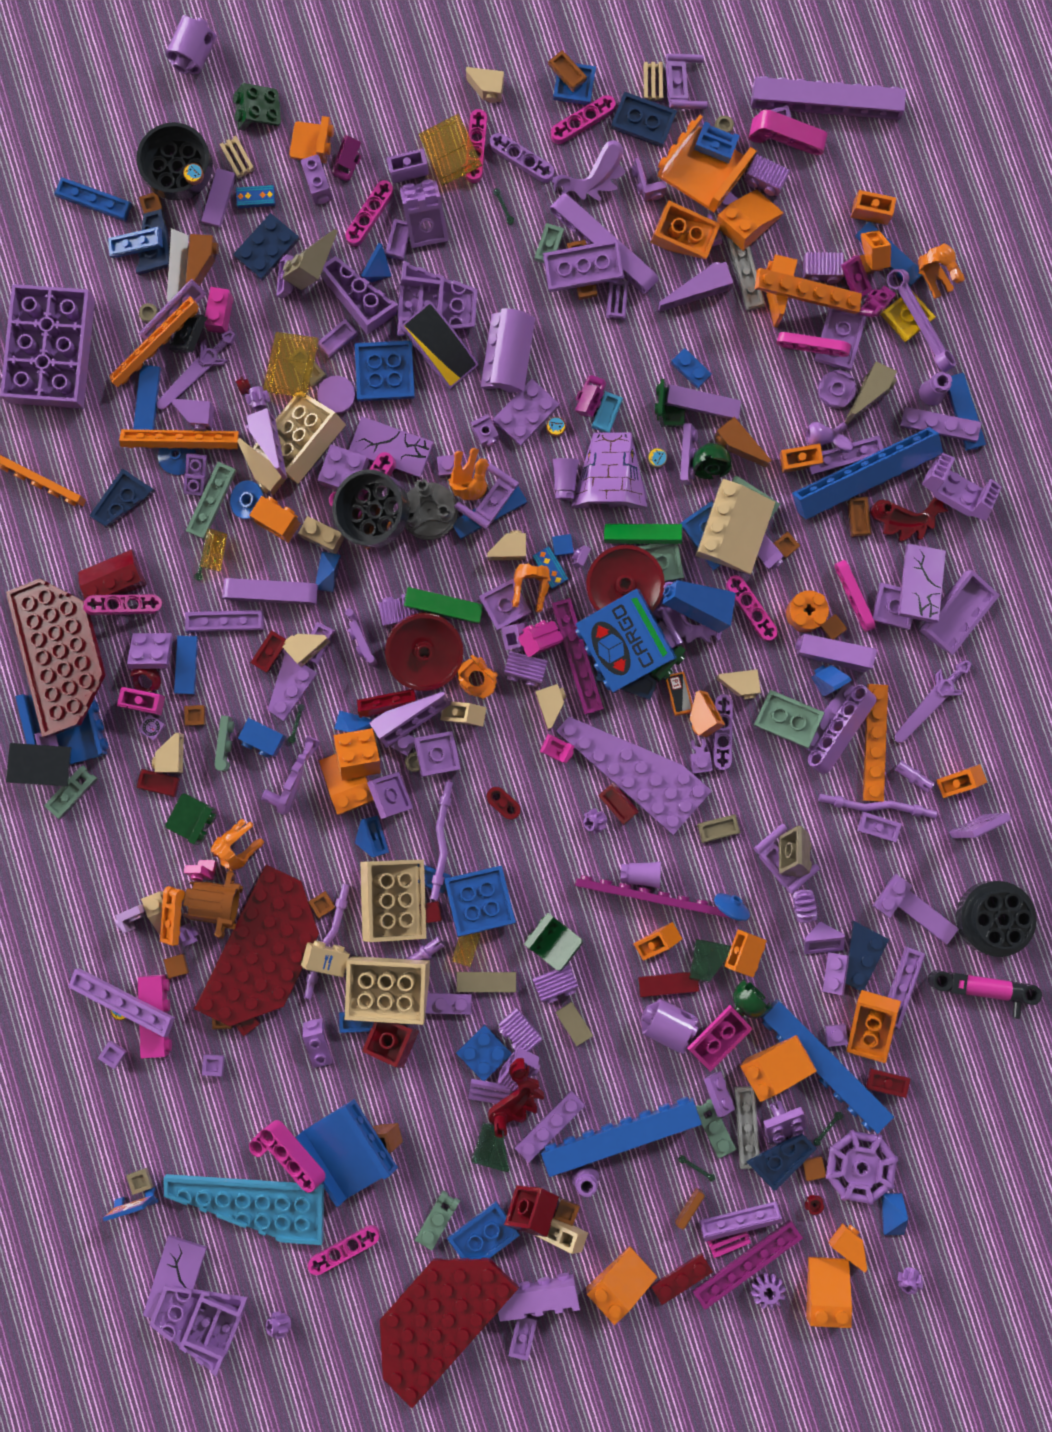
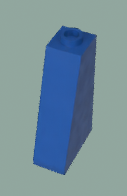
M679 580L666 586L664 589L663 604L718 633L731 626L736 593Z

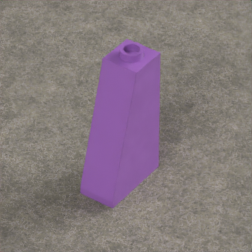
M803 634L801 638L797 639L795 649H797L796 655L862 673L873 668L877 653L875 648L809 634Z

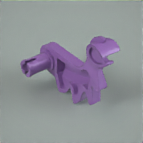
M615 140L607 142L603 146L589 176L585 179H574L566 175L554 177L552 180L554 192L556 187L560 185L563 187L561 194L573 190L583 200L588 193L594 199L600 201L601 197L597 192L598 190H617V186L612 183L611 179H617L625 174V170L619 164L623 155L622 145Z
M673 582L665 583L664 589L666 588V586L672 584ZM663 595L653 615L657 619L663 620L659 611L666 608L681 639L684 637L685 644L691 643L696 638H701L709 644L711 642L710 636L712 635L716 637L715 643L720 640L722 631L718 633L704 625L690 624L685 615L663 604ZM664 620L658 623L662 631L668 629Z
M309 736L306 737L303 754L298 755L297 761L292 766V771L286 780L281 796L265 789L261 801L276 806L277 812L286 815L291 811L302 781L304 764L319 746V740Z

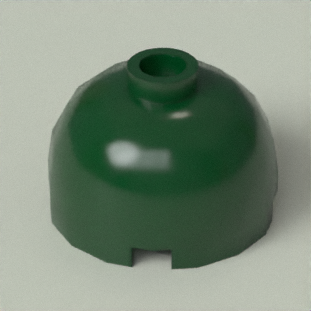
M707 443L700 447L693 457L695 475L701 479L710 480L714 479L712 475L723 477L728 474L732 469L729 452L724 446L714 443Z
M743 979L734 990L733 1001L736 1004L734 1009L741 1017L746 1015L749 1018L757 1019L764 1016L773 1007L770 1002L766 1005L763 1001L766 997L751 982L747 984L746 979Z

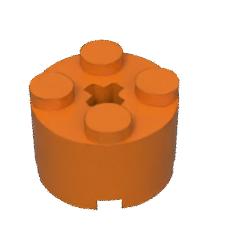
M811 590L797 594L786 608L788 623L797 631L804 633L812 632L826 621L829 614V606L824 595ZM807 608L811 613L808 615L807 612H804V609Z

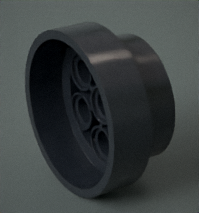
M171 122L156 126L143 137L137 149V167L143 180L152 192L164 199H190L199 194L211 178L213 159L207 143L197 130L186 124ZM195 163L202 168L204 178L201 183L192 185L186 181L183 171L188 164ZM167 183H171L170 186L165 187Z
M369 469L351 474L340 484L333 499L332 512L337 529L346 539L366 547H381L391 543L402 533L409 518L410 507L407 493L399 481L388 474ZM387 488V494L383 497L382 492ZM367 492H369V497L365 501L364 496ZM398 503V510L394 512V505ZM380 507V513L376 515V509ZM362 510V517L358 519V513ZM391 521L392 527L388 530L387 525ZM373 525L374 531L370 534L369 529Z
M1004 881L980 882L969 888L958 903L956 924L957 928H959V934L968 946L979 953L994 957H1006L1016 954L1028 945L1035 933L1037 923L1035 907L1029 896L1012 883ZM1010 896L1014 899V904L1011 907L1007 903ZM990 897L994 899L992 907H989L987 904ZM983 914L985 917V923L983 925H980L978 922V918L980 915ZM1001 914L1005 916L1003 924H1000L998 921ZM1020 914L1025 916V921L1022 924L1018 920ZM1012 931L1016 934V939L1013 942L1009 939ZM991 932L996 934L994 942H991L989 939Z

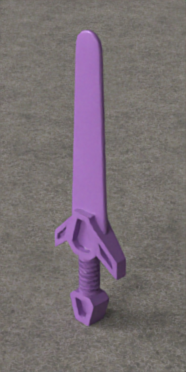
M231 330L223 333L222 339L212 349L207 348L206 339L201 342L199 357L157 401V407L165 409L172 403V399H176L211 366H223L228 360L219 359L218 353L226 345H232L236 335Z
M967 659L956 665V670L948 679H943L941 669L935 674V687L894 736L896 742H904L948 696H959L964 690L954 689V683L962 674L968 673L972 664Z

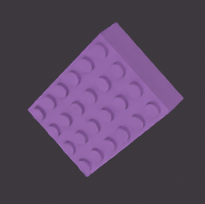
M12 284L0 397L7 403L84 409L95 297L88 289Z

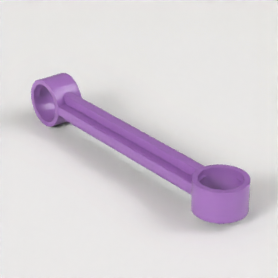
M904 269L892 270L887 276V284L890 288L898 290L935 354L937 366L941 371L947 372L956 366L953 355L943 346L909 287L908 272ZM897 272H900L903 276V282L900 286H896L893 282V277Z

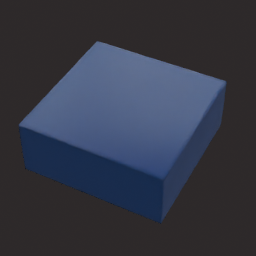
M571 534L552 536L555 557L574 554Z

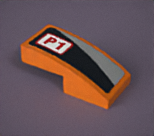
M684 672L671 674L666 680V685L674 715L679 716L691 713L693 704Z

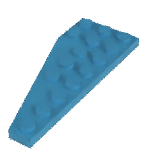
M166 1174L164 1177V1197L184 1205L190 1204L198 1207L199 1211L205 1213L207 1211L216 1214L217 1218L243 1228H252L259 1231V1234L264 1236L266 1234L270 1235L282 1243L322 1245L324 1184L319 1185L311 1193H307L297 1183L171 1174Z

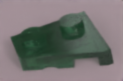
M696 939L689 979L709 983L728 957L731 946Z
M483 1122L471 1162L508 1173L509 1166L504 1133L502 1138L496 1137L494 1125Z

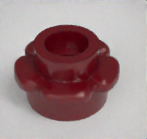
M240 377L241 379L236 380L240 394H249L251 386L248 379Z
M810 1195L807 1197L804 1206L811 1215H817L824 1210V1201L820 1196Z

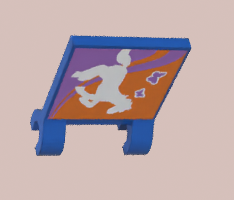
M155 1187L145 1190V1198L124 1204V1197L115 1199L114 1208L103 1217V1221L142 1210L147 1205L157 1204L159 1200L154 1195Z

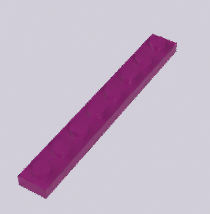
M581 875V878H576L575 886L730 918L721 912L717 906H709V901L697 899L696 903L690 902L689 897L678 895L677 899L669 897L670 893L658 891V895L650 893L651 889L639 887L637 891L631 889V885L620 883L618 887L611 885L612 881L600 879V883L592 881L593 877Z

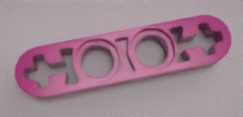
M609 95L602 96L555 124L551 129V140L556 144L565 143L610 116L615 110L614 98ZM604 103L610 104V108L607 106L603 107ZM593 111L596 117L589 119L586 117V113ZM572 121H578L580 123V126L578 128H572L570 126V123ZM556 132L562 133V137L556 136Z
M476 109L471 113L465 174L467 181L473 184L480 182L483 175L487 114L481 109ZM478 116L481 117L480 128L477 127L476 122ZM478 133L482 135V139L474 141L472 136ZM477 151L481 156L478 159H472L470 154ZM473 165L476 166L477 174H475V177H472L471 175L473 171Z
M383 180L376 185L347 229L345 237L350 246L357 247L362 244L393 197L394 190L389 181ZM388 188V193L384 192L382 195L381 189ZM372 202L380 204L377 210H372L369 206ZM367 217L370 219L368 225L363 226L359 223L360 219ZM357 233L358 239L354 238L352 240L350 235Z
M780 332L776 342L777 345L783 348L839 357H848L851 349V344L845 341L788 332Z
M845 560L835 563L836 573L862 629L865 632L874 629V619L848 563Z
M738 575L731 576L726 583L727 590L737 594L739 592L736 587L732 588L731 585L732 580L734 582L739 581L738 588L740 591L744 588L745 592H742L738 597L735 595V602L759 637L766 642L772 641L777 636L776 626L744 579ZM744 595L751 598V604L748 606L743 605L741 602V598ZM755 611L762 614V620L759 622L754 621L752 618V613ZM765 620L767 621V623L764 626L768 630L772 629V637H770L769 635H764L765 629L763 626L760 629L758 627Z
M153 594L92 595L87 597L83 603V609L89 615L154 614L162 606L161 599ZM101 600L104 601V610H102V606H96L94 610L91 606H88L91 601H93L95 605H100L102 603ZM110 600L116 601L118 608L115 610L110 609L107 602ZM135 600L138 608H129L127 601ZM142 600H144L143 604H148L150 600H153V603H157L154 608L151 605H144L143 609H141Z
M368 1225L315 1254L308 1263L309 1272L313 1275H321L375 1245L380 1237L379 1229L374 1225ZM367 1231L374 1232V1239H365L363 1242L365 1245H363L361 1239L367 1236ZM348 1241H357L358 1248L350 1250L347 1246ZM338 1250L341 1254L340 1259H331L330 1251ZM326 1257V1262L321 1264L320 1269L313 1267L315 1260L319 1263Z

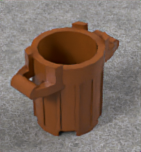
M231 870L227 871L225 885L191 881L190 884L193 887L192 889H186L183 906L188 907V913L183 914L184 918L217 924L214 935L218 939L225 937L226 928L235 929L240 893H243V886L235 883L236 874Z

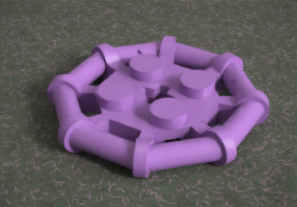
M854 1129L849 1130L846 1136L828 1147L829 1155L825 1178L830 1181L841 1196L840 1199L844 1202L849 1200L867 1203L870 1206L890 1189H894L898 1157L893 1154L879 1133L875 1135L856 1132ZM858 1140L872 1142L870 1148L859 1146ZM852 1142L854 1147L848 1149L843 1154L840 1150ZM878 1147L886 1158L881 1160L875 1152ZM837 1156L842 1158L840 1170H835ZM863 1162L867 1169L859 1173L857 1165ZM884 1165H888L886 1179L882 1177ZM843 1176L848 1182V1186L844 1188L837 1178ZM878 1182L883 1184L871 1193L872 1185ZM853 1189H864L865 1195L852 1193Z

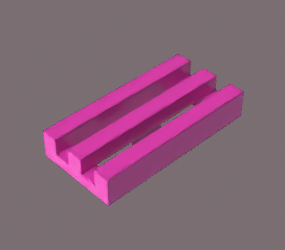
M747 1231L712 1244L714 1240L707 1241L714 1258L751 1243ZM740 1238H745L715 1251L716 1248H719Z

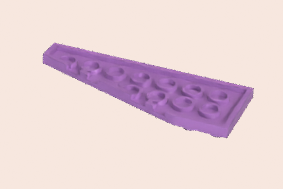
M568 717L556 730L569 744L574 745V748L672 835L676 833L712 792L682 764L574 718Z

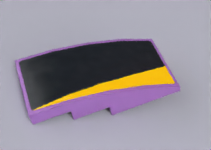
M431 301L401 325V328L413 341L414 346L424 356L425 361L449 389L454 387L479 365Z

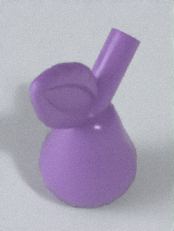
M813 422L808 426L806 431V442L808 445L821 444L822 446L833 442L842 450H853L851 441L841 434L847 429L846 423L842 422L835 429L827 427L820 422Z

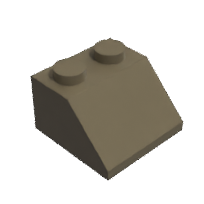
M796 826L779 836V874L801 878L810 873L812 867L810 861V834L802 826Z

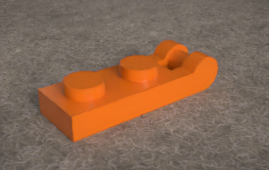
M167 886L163 892L160 942L174 946L179 945L181 906L185 897V891L171 886Z

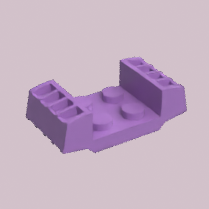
M941 453L932 461L922 485L933 492L935 498L966 516H975L987 521L1001 486L990 479L982 489L975 483L961 477L958 473L951 471L950 468L955 458Z

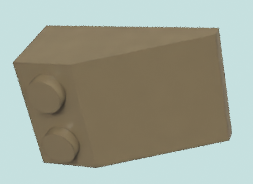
M332 230L303 252L297 254L292 260H288L283 267L285 272L282 278L300 290L319 280L338 230Z
M876 361L867 373L844 423L850 424L877 403L884 394L888 395L897 381V378H894L897 371Z

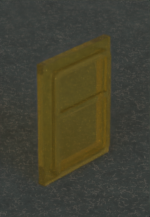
M459 113L418 134L441 186L482 166Z
M276 332L263 387L264 391L306 398L319 338Z

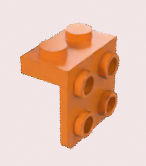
M322 116L321 125L295 122L289 153L292 159L302 160L319 155L321 163L327 164L328 155L331 153L330 140L334 135V125L331 124L330 117Z

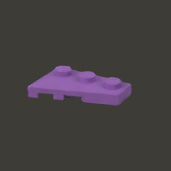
M285 651L268 711L285 721L318 673L306 665L300 667Z

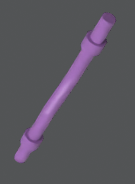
M445 781L443 795L440 796V809L436 823L440 855L436 873L432 878L433 887L430 899L438 900L440 887L444 883L445 877H443L448 854L443 828L447 809L452 800L450 795L453 783Z
M820 794L818 801L833 804V807L838 808L846 807L864 812L891 808L911 813V815L917 817L926 816L934 819L937 817V811L923 808L922 805L917 804L909 805L891 800L864 804L846 800L842 796L835 795L833 797L825 794Z
M342 884L339 899H336V911L332 927L322 940V942L326 943V946H329L339 931L342 915L348 904L346 900L350 885ZM310 971L307 974L304 998H312L314 986L319 978L318 972Z

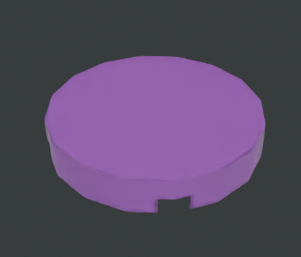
M842 370L828 372L821 379L818 386V394L821 401L826 406L834 409L844 408L849 405L857 392L854 378Z
M338 375L330 376L323 380L317 392L319 403L336 414H343L349 411L354 405L356 397L355 388L347 378Z

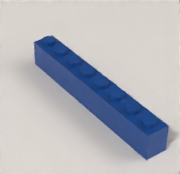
M928 427L793 492L792 495L797 512L804 519L813 518L822 511L832 509L835 505L850 500L851 497L865 493L876 485H881L893 477L900 476L909 469L917 468L920 464L935 459L943 453L939 433Z
M776 999L771 1004L773 1008L761 1017L763 1019L761 1023L769 1031L773 1029L778 1034L776 1038L780 1042L797 1035L817 1069L816 1073L821 1077L818 1081L826 1089L830 1086L835 1091L832 1095L840 1103L845 1101L849 1106L847 1110L855 1118L859 1116L863 1120L861 1124L869 1132L873 1130L878 1134L894 1116Z
M683 1097L678 1099L676 1104L669 1105V1103L660 1105L658 1110L653 1112L645 1110L640 1112L638 1117L631 1118V1116L621 1119L618 1124H605L601 1126V1130L595 1132L593 1129L587 1130L582 1133L583 1136L577 1138L575 1136L567 1137L563 1140V1143L557 1145L556 1142L544 1146L545 1149L542 1150L541 1155L548 1175L552 1177L700 1126L702 1122L694 1099Z

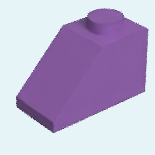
M172 399V404L195 430L206 431V429H212L214 406L210 401Z

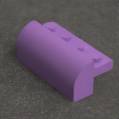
M508 308L501 309L500 313L492 314L481 388L485 390L501 388L508 393L524 392L535 317L526 312Z

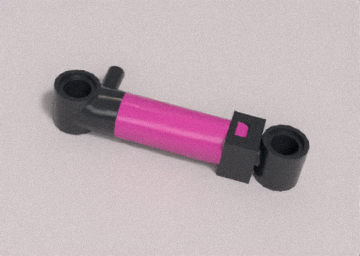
M934 970L928 976L929 985L939 991L1014 1002L1012 1017L1015 1019H1020L1022 1003L1036 1005L1042 999L1040 988L1028 983L956 972L947 973L941 970ZM942 975L944 982L938 986L937 978ZM1031 989L1032 996L1027 999L1026 992Z

